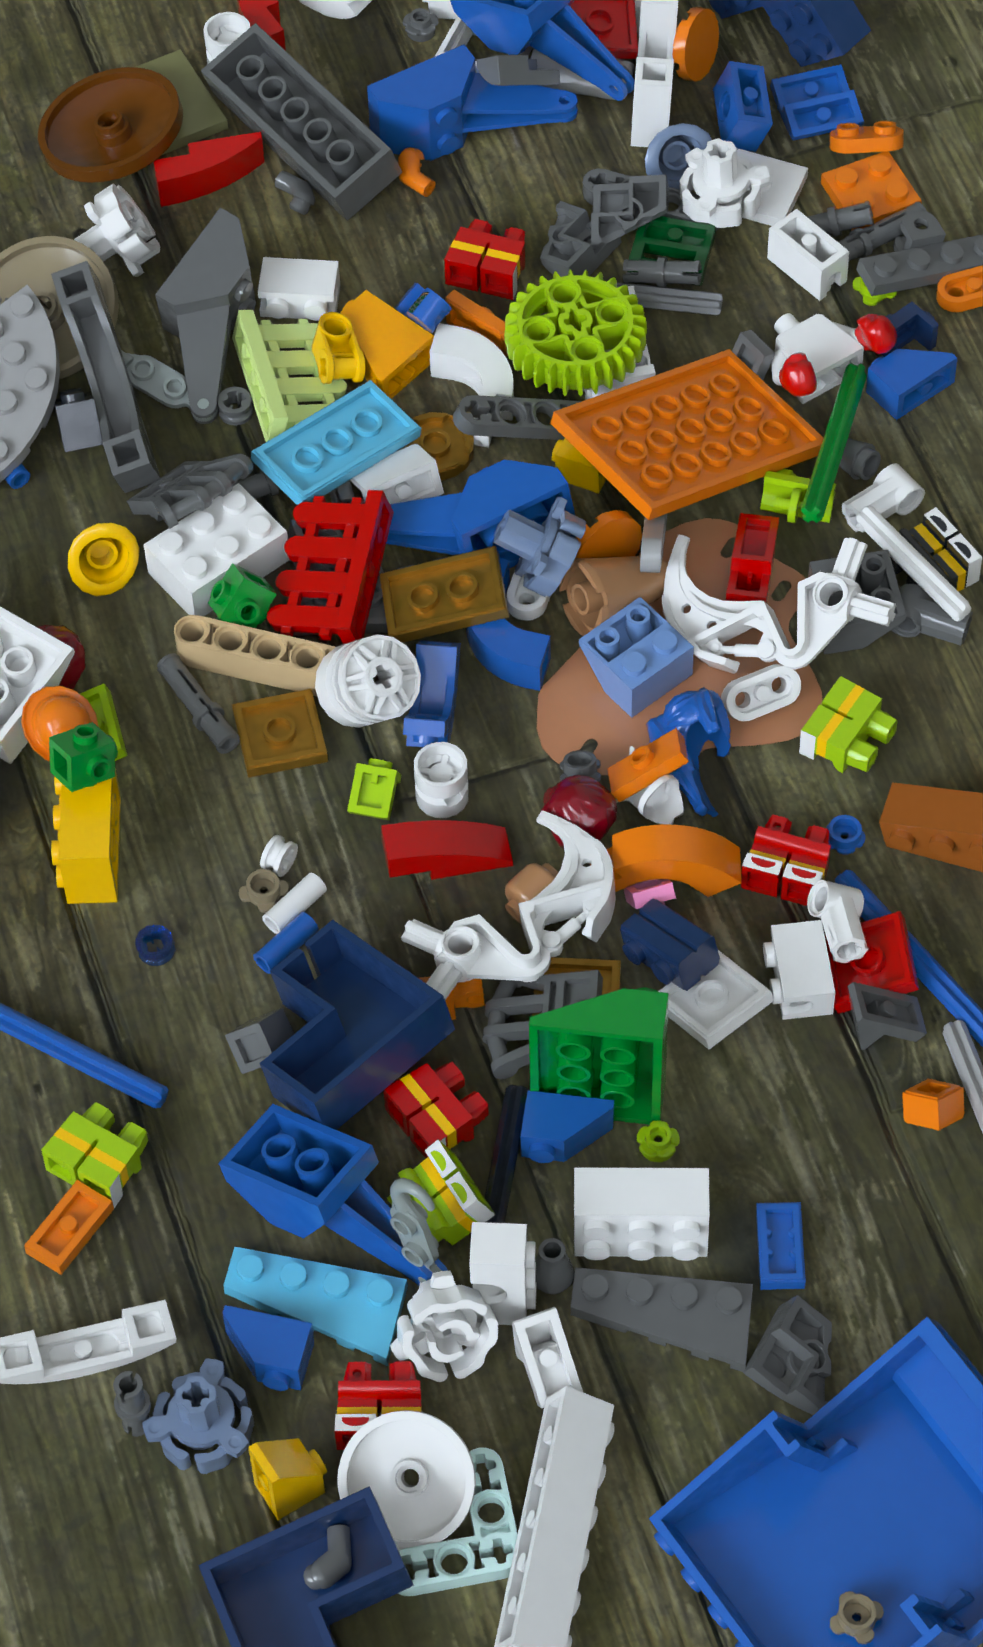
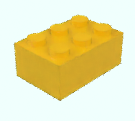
M116 768L115 777L71 792L54 776L55 794L59 795V805L53 806L54 830H58V840H52L51 856L52 864L56 865L57 887L64 888L67 904L117 902L121 796Z

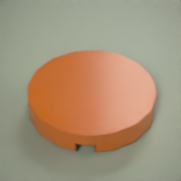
M698 6L690 8L687 11L689 14L688 19H682L679 23L672 53L674 63L679 64V69L676 70L678 76L684 80L694 82L702 80L709 73L715 60L719 41V26L715 13L709 8Z
M613 510L598 515L596 517L598 522L591 528L586 525V531L581 539L575 537L581 542L575 559L635 556L639 550L642 530L641 526L626 511Z

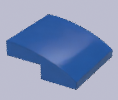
M842 64L771 80L770 88L775 103L793 141L830 133L832 130L837 129V125L841 123H856L859 126L864 124L855 92L849 89Z

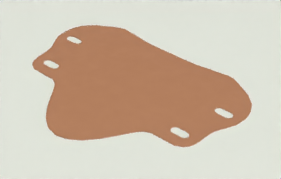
M711 518L683 523L666 531L663 559L669 562L672 549L679 534L689 537L690 542L686 553V570L689 578L696 588L706 595L726 601L732 556L728 558L721 556V550L729 539L736 537L738 525L729 521ZM774 558L767 604L774 610L790 648L793 649L796 643L789 632V622L797 611L798 582L806 578L795 569ZM788 581L791 584V588L781 601L773 600L771 597L772 593L779 583ZM661 597L650 604V606L666 620ZM686 606L684 613H689L691 606ZM711 623L709 628L716 625V623ZM751 628L722 644L724 646L759 644L763 632L756 628ZM580 647L542 686L538 694L537 732L541 746L550 758L560 764L565 755L580 750L587 740L594 739L598 745L593 754L601 763V767L597 769V772L608 776L607 768L629 756L630 746L637 749L638 747L650 744L646 723L650 719L663 714L665 705L674 696L686 691H698L705 687L708 690L715 691L721 698L724 688L731 681L770 665L780 663L777 660L764 662L758 657H735L734 654H724L723 657L740 662L737 672L733 674L710 667L693 654V675L631 718L604 692ZM809 664L795 670L801 680V691L797 699L790 705L750 721H739L728 716L731 729V747L772 744L789 741L801 736V729L817 707L822 705L823 701L822 691ZM779 677L775 678L772 682L773 691L778 690L781 686ZM740 692L735 698L737 706L741 705L745 700L743 692ZM706 741L701 752L706 749L716 748L713 741Z

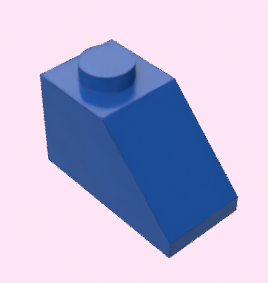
M896 349L885 357L877 358L868 367L866 393L894 419L898 420L955 382L957 357L953 353Z
M527 1091L521 1130V1157L530 1158L538 1163L567 1161L613 1129L614 1100Z
M225 1305L223 1319L226 1334L257 1382H262L266 1387L277 1391H285L288 1388L301 1391L314 1346L312 1323Z

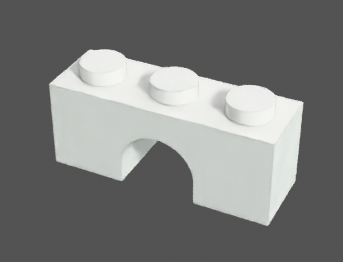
M472 1222L469 1261L470 1283L473 1284V1289L480 1291L484 1302L491 1306L498 1325H512L513 1321L527 1317V1309H536V1242L527 1241V1224ZM475 1311L477 1323H482L483 1316Z

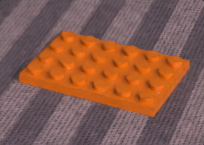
M730 349L553 412L550 423L648 520L762 478L767 471L777 472L817 457L823 441V437Z

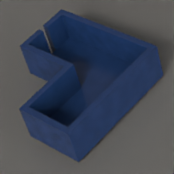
M709 0L711 7L719 14L721 19L764 7L770 17L771 24L779 31L789 47L791 56L799 63L800 67L818 63L823 59L825 61L845 55L871 31L853 0Z
M331 920L305 942L318 976L315 980L304 951L299 948L270 971L283 1005L308 1023L259 1064L275 1099L294 1113L337 1130L451 1034L455 1027L444 996L336 921Z
M370 1486L198 1565L231 1647H338L329 1625L414 1586ZM334 1525L350 1527L352 1558L350 1571L327 1589L313 1590L309 1588L304 1581V1570L328 1551L327 1528Z

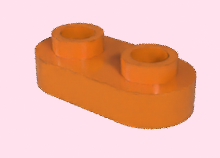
M878 121L874 123V126L859 127L856 123H841L837 125V129L830 132V150L836 153L888 152L899 150L904 146V130L897 127L893 121Z
M983 265L948 274L941 278L938 282L936 295L940 307L949 312H963L982 307Z

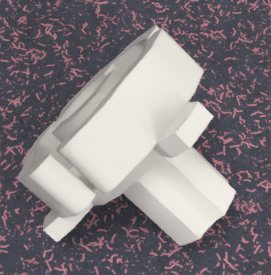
M720 138L708 141L707 147L704 150L695 148L685 154L689 167L680 179V197L682 199L683 212L693 221L709 223L717 228L739 226L742 223V195L746 191H750V194L744 199V216L752 218L756 215L761 205L760 185L770 182L768 166H754L744 157L737 159V149L733 142L723 141ZM693 189L700 196L699 199H695L690 193Z
M111 184L94 196V204L88 202L84 205L87 216L96 225L74 240L89 247L102 261L118 253L124 259L132 275L138 277L144 273L141 264L160 252V244L156 238L146 243V241L156 235L147 217L120 185Z
M451 1271L435 1272L432 1274L431 1279L420 1283L417 1293L408 1301L407 1308L411 1319H409L408 1315L399 1317L397 1320V1338L390 1344V1348L399 1361L412 1360L422 1377L436 1382L445 1381L449 1374L444 1363L449 1362L455 1377L463 1379L484 1364L487 1352L497 1342L498 1322L491 1306L484 1302L480 1291L464 1285H456ZM475 1311L483 1316L482 1323H477ZM462 1345L467 1346V1348L464 1351L462 1349ZM430 1352L432 1358H429L424 1354Z

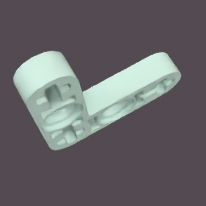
M476 1448L470 1451L476 1474V1495H474L469 1510L474 1536L399 1550L404 1563L411 1564L416 1572L414 1575L415 1579L412 1580L414 1586L398 1594L416 1596L509 1577L518 1534L503 1462L494 1450ZM485 1463L486 1468L489 1470L490 1489L482 1491L480 1475L476 1472L477 1464ZM487 1503H495L500 1505L505 1513L499 1521L488 1523L479 1517V1509ZM502 1547L504 1553L507 1554L505 1563L498 1564L496 1558L491 1557L494 1554V1548ZM475 1550H479L481 1559L480 1569H475V1555L473 1553ZM459 1554L467 1560L468 1564L462 1572L450 1574L442 1568V1560L447 1555ZM433 1558L436 1577L430 1578L427 1559Z

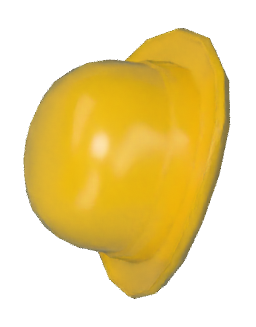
M112 522L98 523L84 529L73 540L68 552V570L72 581L83 592L96 597L112 594L125 587L133 577L139 562V546L136 537L126 527Z

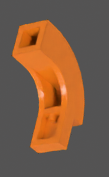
M670 824L631 828L613 834L612 847L607 849L613 865L615 892L642 881L668 879L688 884L705 896L710 897L741 884L740 847L723 836L705 829Z

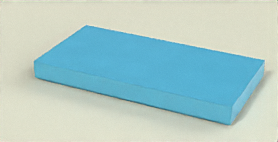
M370 380L252 450L251 460L298 505L302 502H313L314 496L326 495L416 440L421 435V427Z

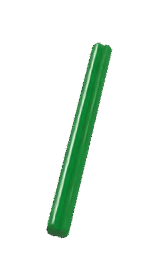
M850 363L845 369L801 507L802 518L806 522L814 521L818 523L824 517L867 378L865 373L866 367L861 363L858 365Z

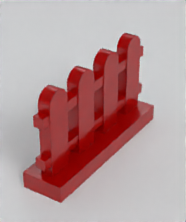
M368 490L365 504L363 499L358 497H352L350 504L326 503L324 496H314L313 502H302L294 508L293 517L297 525L301 528H306L304 536L289 538L284 545L288 558L298 563L296 570L282 571L276 578L275 583L282 595L289 597L287 605H275L267 613V620L274 630L293 637L294 632L319 633L321 640H331L332 634H338L343 645L364 638L394 513L384 491ZM319 529L344 530L343 538L318 537ZM311 563L336 564L334 572L309 571ZM302 597L327 598L326 606L301 605Z

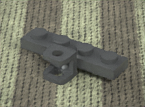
M924 211L904 215L900 226L905 236H897L893 244L895 252L860 258L856 270L871 296L937 284L941 278L948 274L983 265V234L943 242L946 234L938 220L931 213ZM921 223L927 229H918L914 224Z

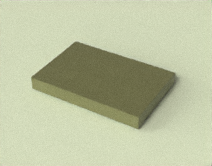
M181 49L136 66L155 71L166 77L175 87L182 103L183 121L180 131L173 143L163 154L228 129L226 117Z

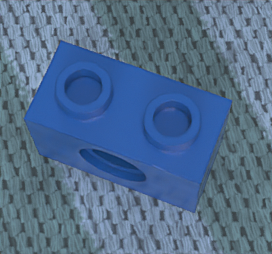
M729 61L713 88L720 138L723 141H732L736 149L756 152L773 125L764 66Z

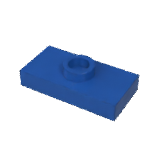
M801 1202L756 1203L760 1290L805 1289Z

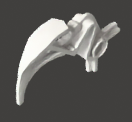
M678 535L666 569L664 595H662V606L666 621L694 646L693 654L710 667L733 674L737 672L740 662L723 657L724 654H734L735 657H758L764 662L777 660L781 665L796 670L811 663L854 617L889 627L890 621H893L896 615L894 613L896 603L862 594L861 587L855 582L868 545L850 537L844 538L832 573L818 572L798 582L797 645L793 649L790 648L774 610L765 601H722L710 597L696 588L686 570V553L690 542L689 537ZM837 591H843L841 601L836 605L828 606L830 596ZM686 606H691L689 613H684ZM711 623H716V625L709 628ZM751 628H756L763 632L759 644H735V646H724L722 644Z
M542 810L537 817V823L549 828L560 837L564 844L565 856L561 870L553 882L533 899L518 903L521 925L530 949L529 954H521L480 914L454 921L445 932L415 919L413 921L409 920L405 925V932L401 936L402 941L433 954L437 966L426 984L441 993L446 1000L458 982H466L472 979L532 982L543 976L549 969L551 957L561 954L563 943L581 929L583 922L586 921V925L582 930V935L597 942L611 922L616 901L612 861L607 849L598 839H595L577 825ZM585 863L591 864L589 867H584L583 865ZM570 919L556 932L544 930L546 925Z

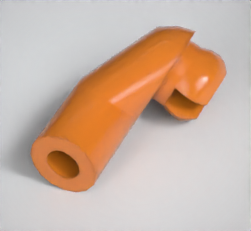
M406 148L398 157V164L402 170L399 179L422 196L428 197L434 191L436 182L420 172V167L422 166L420 160H424V155L417 148Z

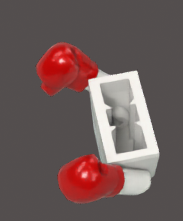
M791 313L784 314L774 325V329L779 335L776 337L775 355L771 362L773 382L776 385L782 386L793 396H797L799 401L804 404L841 384L847 365L850 363L855 365L863 363L864 350H871L877 354L889 352L897 341L895 327L887 317L877 314H867L858 318V326L856 328L831 322L822 314H816L801 323Z

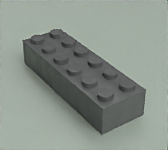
M256 23L201 70L213 94L254 133L261 132L262 141L303 180L308 182L347 221L402 173L392 150Z

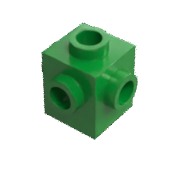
M232 563L223 579L214 585L208 604L216 613L217 620L256 628L258 624H261L266 619L270 604L277 594L264 578Z
M93 722L78 725L74 729L49 737L50 772L71 792L85 787H92L99 782L115 777V759L118 756L116 743L110 735L105 734Z

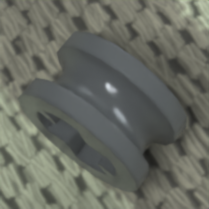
M235 386L229 387L218 395L219 417L224 423L237 426L250 420L253 414L252 398L246 389ZM237 403L240 408L233 409L231 404Z

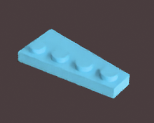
M234 1247L223 1285L225 1294L271 1315L277 1316L280 1314L286 1318L312 1323L313 1332L315 1330L336 1339L338 1345L352 1351L356 1348L373 1356L374 1361L388 1366L392 1351L390 1344L395 1339L397 1320L401 1315L408 1288L407 1279L240 1247Z

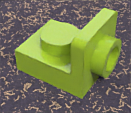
M370 758L368 765L356 764L347 809L348 813L390 820L396 785L400 783L402 776L397 770L392 769L393 763Z

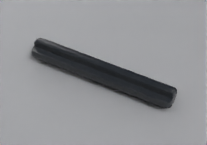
M512 1084L505 1089L484 1197L495 1213V1216L486 1221L487 1223H505L521 1140L528 1091L524 1086Z

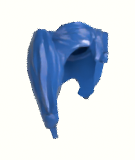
M703 687L698 691H686L674 696L665 705L664 713L650 719L646 726L650 743L675 728L684 736L689 762L670 774L679 780V789L686 795L696 814L700 816L708 814L716 817L718 812L710 803L700 779L698 756L704 743L708 740L713 741L715 744L717 756L725 757L729 755L731 729L729 718L720 696L715 691Z

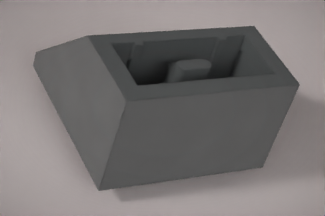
M889 550L865 553L855 582L860 585L862 594L896 603L894 620L890 621L888 627L854 617L823 649L824 655L863 649L906 620V612ZM837 558L810 562L808 577L818 572L832 573ZM843 591L833 593L828 600V606L839 603L843 597Z

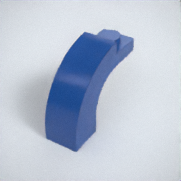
M499 558L506 594L510 584L509 559ZM505 618L466 627L467 639L471 650L488 671L513 685L538 691L541 690L551 660L550 635L522 630L510 624Z
M420 640L416 644V659L421 673L420 692L409 713L404 718L403 735H407L406 746L425 747L435 742L450 743L457 698L461 643Z

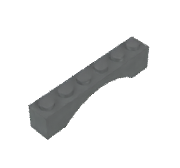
M88 261L52 273L51 276L61 308L77 346L95 401L102 433V442L112 475L124 493L152 484L161 477L100 281Z

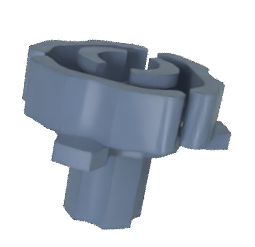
M562 497L556 498L547 519L541 525L512 510H508L498 524L494 534L493 543L521 556L514 574L520 577L524 575L523 587L544 597H550L558 588L580 549L581 542L573 536L570 537V535L572 534L581 539L586 531L585 520L564 510L568 500Z
M208 1358L205 1359L200 1367V1372H193L175 1378L172 1381L174 1392L172 1399L170 1393H160L157 1397L153 1416L142 1422L147 1441L161 1442L166 1458L180 1470H187L192 1465L189 1453L176 1447L171 1439L177 1438L182 1444L193 1450H205L217 1444L219 1447L210 1453L194 1455L197 1470L202 1474H208L225 1468L229 1465L232 1457L238 1458L250 1446L249 1442L254 1427L252 1411L248 1407L245 1390L231 1378L225 1377L223 1361ZM233 1401L241 1411V1422L236 1429L232 1428L235 1421Z

